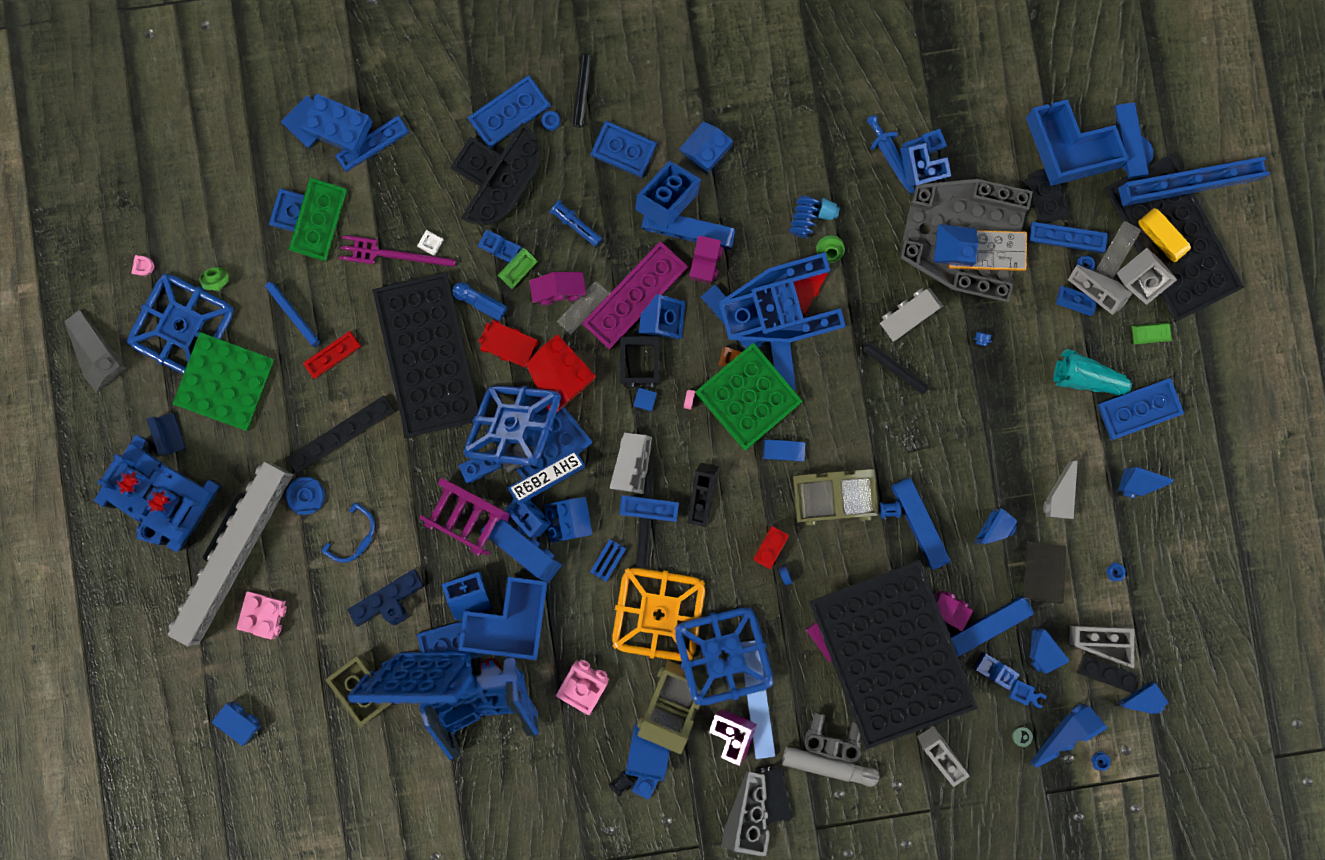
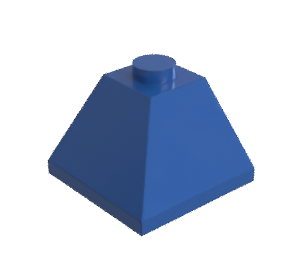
M938 224L933 262L972 267L976 263L977 229Z
M656 294L641 313L639 333L655 337L682 339L686 302Z
M1138 467L1124 469L1118 491L1124 492L1123 496L1135 499V496H1143L1173 483L1174 479Z
M993 509L974 543L988 544L1012 536L1017 528L1015 526L1017 520L1003 509Z
M1035 627L1032 630L1030 658L1033 661L1031 664L1037 672L1041 671L1047 674L1069 662V659L1045 629Z

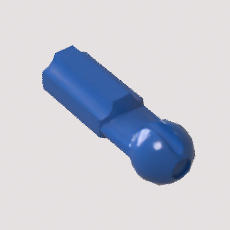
M459 282L452 289L453 296L457 300L473 305L475 309L499 322L506 313L507 306L483 293L471 289L467 283Z

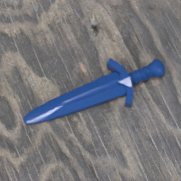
M872 115L868 117L867 123L872 126L876 136H878L870 149L874 150L876 145H878L905 189L909 193H913L914 186L907 185L903 161L891 139L896 138L898 133H883L877 122V116Z

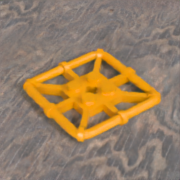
M627 568L624 570L625 573L621 580L618 604L615 605L616 616L612 646L614 649L617 648L622 652L650 656L649 658L651 659L657 657L681 661L680 653L656 649L658 634L671 636L676 642L674 629L678 620L689 621L701 618L705 598V582L691 576L668 573L666 570L660 572L641 568ZM634 575L661 579L660 595L646 593ZM630 579L642 595L640 609L625 606ZM667 581L694 585L678 598L664 596ZM698 590L694 617L678 615L680 602ZM658 609H662L661 612L665 614L660 620H656V616L653 615ZM624 612L639 614L637 628L620 639ZM700 626L693 627L691 633L698 637ZM640 631L653 633L651 649L623 644ZM691 640L687 650L689 661L693 659L697 644Z

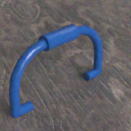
M357 502L353 504L349 511L354 513L357 508L369 518L370 531L355 550L356 552L348 558H339L328 551L331 545L328 542L321 550L323 554L339 563H348L355 560L360 554H363L373 539L372 536L375 532L374 518L367 509Z

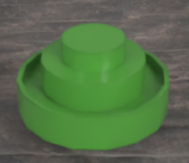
M832 235L820 239L816 246L817 255L826 253L828 263L838 261L845 251L842 240Z
M213 267L203 272L199 280L204 289L218 291L229 281V276L224 268Z

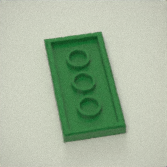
M312 177L309 178L289 251L326 262L346 195V188Z

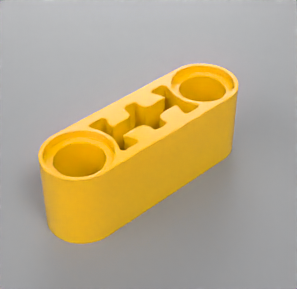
M1153 208L1138 221L1144 232L1171 261L1177 262L1191 249L1186 239L1158 209Z

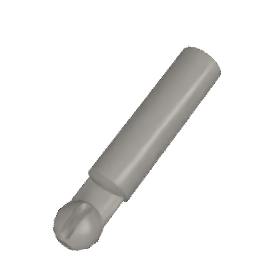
M786 746L783 754V766L847 782L852 781L864 784L867 787L875 786L879 781V774L872 767H863L852 762L832 759Z

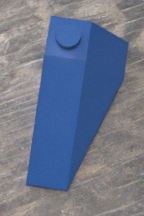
M1078 704L1071 709L1072 712L1067 714L1030 763L1037 768L1058 757L1059 751L1075 748L1076 742L1081 740L1086 742L1106 730L1107 726L1090 706Z

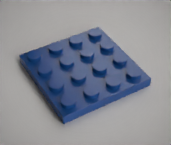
M528 396L525 398L523 406H532L540 401L541 397ZM547 407L537 412L532 422L545 423L548 414ZM565 407L555 415L552 423V432L548 434L543 453L537 460V464L534 466L532 464L524 465L517 469V472L523 479L574 450L580 454L593 443ZM513 421L511 424H508V426H513L515 422ZM529 430L525 440L527 446L536 447L541 431ZM493 441V442L496 444V446L498 447L499 444H500V442H499V441Z

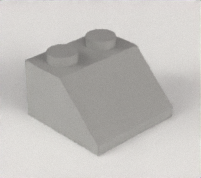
M1148 248L1117 272L1124 286L1146 305L1177 280L1162 261Z

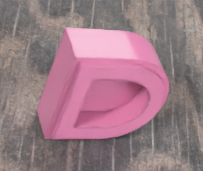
M135 255L132 274L139 276L150 275L154 270L153 261L145 256Z
M687 390L684 403L685 409L691 410L695 392L693 390Z

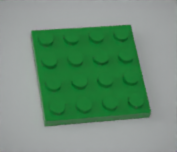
M200 332L173 405L248 431L274 359Z
M754 343L694 392L743 451H746L803 402Z

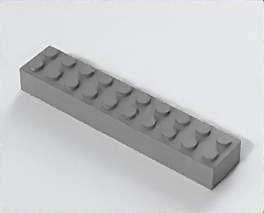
M264 462L258 466L254 481H251L246 487L247 493L244 499L241 498L237 503L235 515H232L227 521L226 525L228 527L225 533L220 534L217 539L218 545L216 549L212 550L208 555L206 567L199 571L197 576L199 579L196 585L193 584L188 591L189 597L187 601L180 605L177 619L170 623L168 627L170 630L168 633L169 637L186 646L200 644L294 474L273 463Z

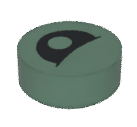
M1021 726L1015 728L1012 732V740L1016 745L1026 747L1032 742L1033 735L1028 728Z

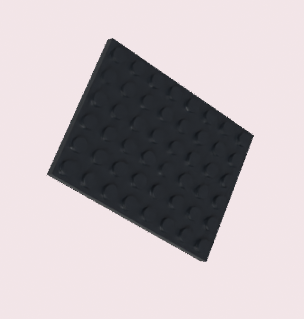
M920 559L809 601L866 750L978 709Z

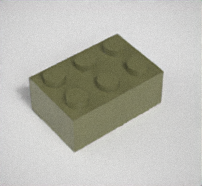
M362 655L356 656L325 679L359 727L366 724L393 703L349 702L348 694L363 676L369 674V678H373L369 672L373 670Z

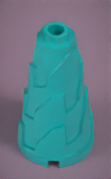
M1066 349L1060 355L1064 357L1063 361L1057 360L1053 376L1056 386L1106 392L1115 395H1124L1131 390L1132 383L1129 378H1126V375L1101 365L1093 359L1080 355L1076 351Z

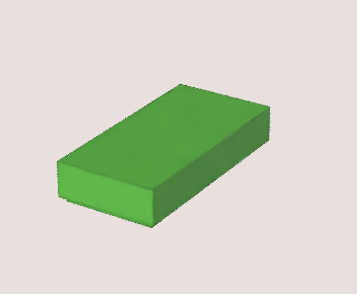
M522 248L498 274V277L513 289L538 261L525 248Z

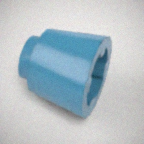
M822 198L820 200L821 204L818 205L819 212H816L817 218L826 220L836 219L839 214V207H837L836 203Z

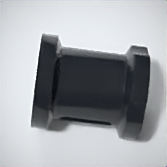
M622 771L621 775L614 782L609 783V786L620 797L627 787L635 783L629 775L625 774V771Z

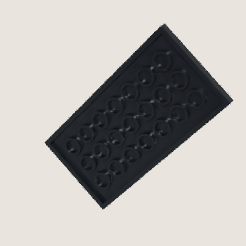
M1171 154L1147 166L1148 176L1128 179L1127 176L1105 187L1104 190L1137 253L1140 254L1148 248L1176 277L1177 280L1165 289L1160 296L1174 322H1177L1241 290L1244 286L1194 193L1127 206L1122 205L1118 188L1125 183L1182 172L1174 155ZM1153 208L1158 209L1191 246V249L1177 262L1171 261L1138 223Z
M445 272L372 289L405 437L411 438L473 423V418L477 416L479 407L448 273Z

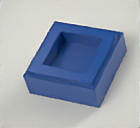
M638 388L633 407L652 412L657 393Z

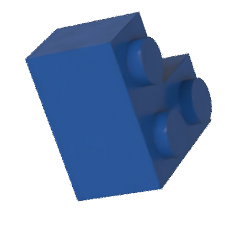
M917 143L900 148L907 185H920L951 176L948 157H938L929 160L926 143Z

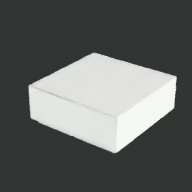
M426 230L417 247L435 256L444 240Z

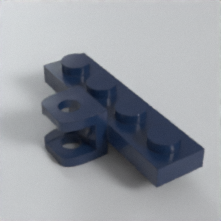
M412 569L347 610L357 627L380 613L387 622L396 626L407 618L406 611L400 601L420 590L424 585L416 570Z

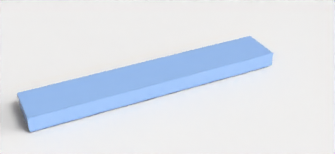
M755 640L740 642L742 649L756 645ZM755 651L744 654L747 667L764 676L759 652ZM744 673L746 687L761 683ZM766 690L747 695L750 721L757 724L753 735L755 758L775 757Z

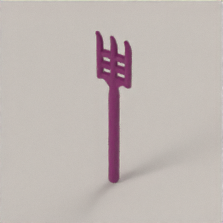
M342 236V239L355 241L354 247L340 246V249L353 251V257H338L341 260L374 264V259L377 256L452 267L456 265L455 259L392 250H379L376 246L378 243L377 239L356 236ZM359 242H363V248L359 247ZM368 243H372L371 249L367 248ZM358 252H362L361 258H357ZM366 253L370 254L369 259H365Z

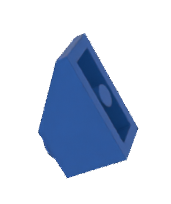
M1148 682L1134 693L1119 701L1118 704L1124 708L1158 714L1165 709L1164 706L1168 704V701L1156 683Z

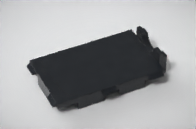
M1045 169L1028 174V178L1024 182L1028 190L1033 191L1031 204L1032 208L1034 207L1038 222L1048 224L1058 220H1067L1069 215L1066 209L1067 205L1064 194L1061 191V185L1051 186Z
M776 764L756 768L755 773L765 775L766 800L764 802L765 811L768 812L766 826L773 822L791 821L792 817L788 802L789 793L786 791L783 778L785 776L784 769H777Z

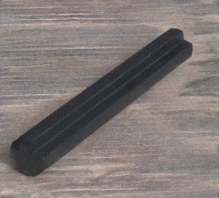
M581 54L573 116V127L576 128L583 127L591 62L590 54Z
M868 342L863 348L865 353L920 394L925 393L928 389V384L871 342Z
M241 492L237 494L202 557L205 561L208 562V555L212 550L216 549L218 537L221 533H225L228 527L226 525L227 521L232 515H235L237 503L241 498L244 499L246 494Z

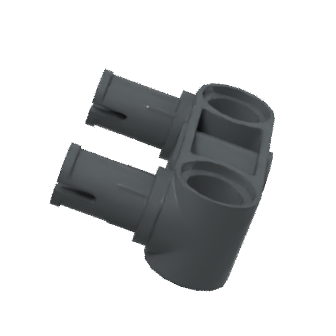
M814 712L811 728L808 729L804 737V744L807 750L832 759L848 762L857 761L861 756V735L856 722L852 721L849 737L844 740L836 736L824 735L822 728L826 715ZM811 738L818 739V744L814 747L808 745V741ZM850 747L856 749L853 756L846 755V751Z

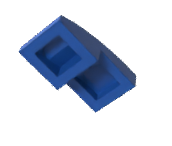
M940 129L923 134L919 138L902 144V147L917 143H926L928 155L947 146Z
M488 230L485 231L478 244L479 248L508 263L522 249L521 246Z
M764 440L763 459L804 462L805 442Z
M984 652L973 668L1009 691L1019 676V673Z

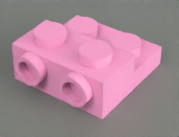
M247 591L236 629L253 633V635L275 639L281 631V625L279 624L281 617H284L286 613V601Z
M576 660L556 697L590 715L610 679L607 678V674L604 671H595L590 668V664L587 661Z

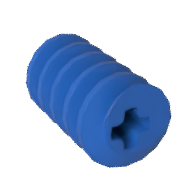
M800 196L796 201L799 206L795 207L797 213L793 214L795 220L791 221L792 228L789 229V233L797 237L809 238L807 234L813 233L809 226H815L811 219H817L813 212H819L815 205H819L821 202L812 197Z

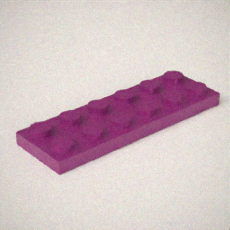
M660 241L582 322V325L610 350L620 340V337H623L640 319L641 313L656 294L663 295L688 269V266Z

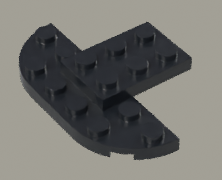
M521 123L501 155L470 136L451 165L450 169L480 187L461 216V219L465 222L475 225H488L505 218L513 210L536 174L540 163V149L535 135L524 123Z

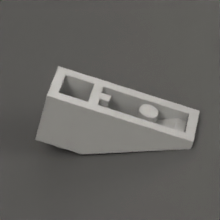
M1080 265L1075 267L1068 279L1112 315L1124 307L1132 295V292L1118 281Z
M1078 461L1068 462L1048 495L1047 501L1044 502L1043 506L1046 517L1074 519Z
M934 726L917 736L924 751L953 787L970 777Z

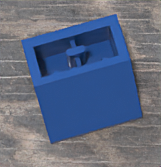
M586 497L544 505L545 516L552 522L548 527L550 543L593 535Z
M482 572L441 584L455 620L463 618V611L481 613L493 609Z

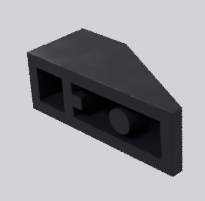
M700 463L696 469L688 523L702 527L707 526L717 485L718 466Z

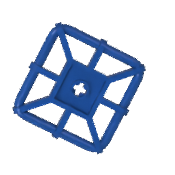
M165 273L162 274V277L155 284L145 305L142 304V310L129 333L127 343L138 352L156 360L158 364L166 365L184 375L186 367L168 358L173 345L175 344L184 349L187 361L189 362L192 354L191 347L196 337L199 336L204 322L224 315L213 336L221 340L232 319L234 309L227 302L204 291V288L196 287L174 275ZM171 283L193 293L186 307L176 302ZM163 286H165L169 299V304L164 314L152 309ZM200 297L222 308L204 315L193 311ZM149 313L161 318L154 331L138 335ZM181 321H184V328L178 331L176 323H181ZM156 336L167 340L161 354L139 342Z
M491 385L484 395L477 416L473 418L472 422L474 424L463 450L465 457L493 461L496 464H532L534 466L542 454L548 434L552 432V423L560 404V394L551 390L531 389L528 386L493 387ZM497 393L518 396L515 404L510 405L503 404ZM493 396L498 405L494 418L484 417ZM528 396L544 397L532 406H523L525 398ZM551 404L545 423L532 422L537 412ZM514 421V425L509 427L508 424ZM491 425L488 434L475 441L480 427ZM529 430L541 431L532 454L525 442ZM492 441L500 442L496 454L476 452ZM508 443L520 444L527 457L504 455Z
M738 608L718 614L714 612L710 613L709 616L676 625L674 630L682 661L680 665L684 669L690 695L695 701L694 704L699 706V704L709 705L729 699L737 700L741 696L764 691L774 684L766 652L767 645L763 642L758 620L752 608ZM744 615L733 634L721 636L718 621ZM749 618L756 645L742 649L739 634ZM711 623L715 638L702 640L686 629ZM683 636L701 647L703 659L689 661ZM721 651L728 653L727 661L719 659ZM755 651L759 652L765 677L747 667L744 654ZM705 664L709 678L698 694L691 667ZM744 672L761 683L736 689L732 675ZM726 676L730 691L704 697L714 679Z

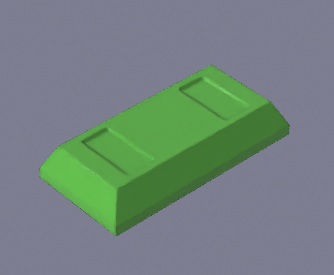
M1170 322L1132 326L1134 345L1172 341Z

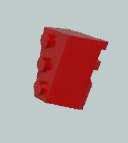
M558 334L544 344L526 363L527 369L538 389L551 390L560 394L561 399L557 412L592 384L596 377ZM551 404L547 406L548 412H549V409H550Z

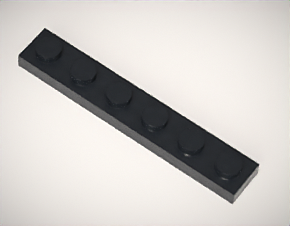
M383 395L286 458L295 472L299 474L387 418L395 410L386 396Z

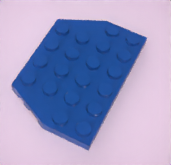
M400 652L390 660L382 663V668L375 672L369 671L373 678H369V674H365L348 694L349 702H376L378 704L383 702H393L395 704L457 703L473 681L470 653Z

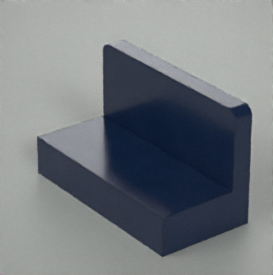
M174 413L159 418L153 416L146 419L158 455L167 456L186 448Z

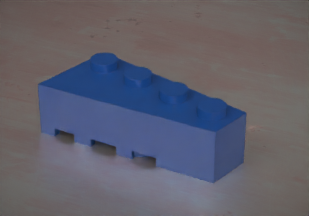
M500 519L499 522L497 521L488 538L537 578L549 583L562 566L561 563L554 559L555 555L547 549H541L539 547L540 543L534 538H527L524 535L525 532L519 526L513 527L510 524V519L507 521Z

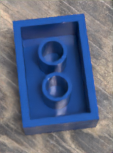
M316 93L301 125V129L309 136L358 156L373 122L368 115Z
M669 161L639 192L635 210L667 229L698 195L701 179Z

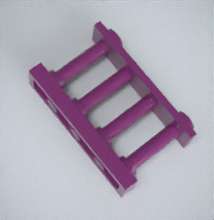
M441 478L438 485L443 487V494L430 518L421 515L419 519L424 521V526L429 529L435 530L437 528L471 547L470 551L474 554L489 556L490 552L485 550L483 546L496 522H499L500 519L507 521L511 514ZM456 494L459 496V501L446 526L444 527L436 523L449 497ZM471 502L475 504L473 507L474 511L461 535H458L452 529L465 505ZM486 510L490 513V519L477 543L474 544L467 539L481 512L484 513Z

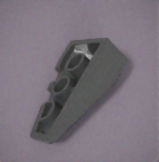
M78 310L64 321L84 378L96 392H99L127 369L81 310Z
M746 771L724 829L721 848L766 857L769 830L766 827L768 812L765 811L764 802L766 800L765 775Z

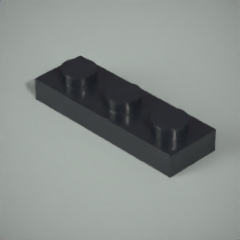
M1082 655L1077 670L1078 674L1130 693H1134L1140 676L1086 655Z

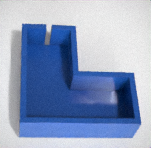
M1068 100L1055 102L1050 106L1047 104L1035 107L1026 117L1051 186L1120 169L1129 160L1116 125L1080 133Z
M507 577L502 616L463 611L461 629H465V632H460L458 651L537 660L547 582Z

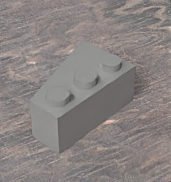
M921 288L913 294L915 298L910 302L906 299L898 305L899 310L894 313L890 311L882 317L883 321L880 324L893 342L943 307V304L931 288L925 291Z
M624 433L610 489L644 494L652 437Z
M1070 626L1069 645L1121 665L1134 668V629Z

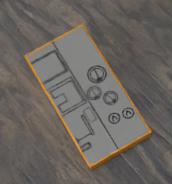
M977 231L978 250L976 263L972 267L949 264V269L1025 271L1027 232Z

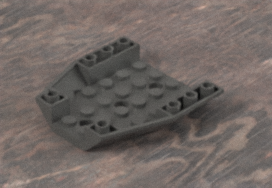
M980 179L916 185L905 224L900 259L954 291L1009 303L1013 284L1010 283L1013 271L949 269V264L933 262L938 224L972 228L977 229V231L1021 232L1025 213L1030 207L1033 191ZM920 225H927L929 233L922 234L919 230Z

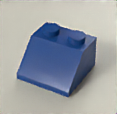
M703 121L681 146L679 151L708 174L732 147L733 140L719 128Z

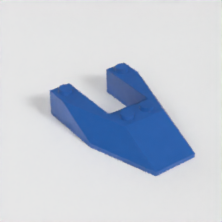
M826 253L771 267L721 300L719 306L729 340L790 343L845 328L841 308L803 319L794 287V282L830 272Z

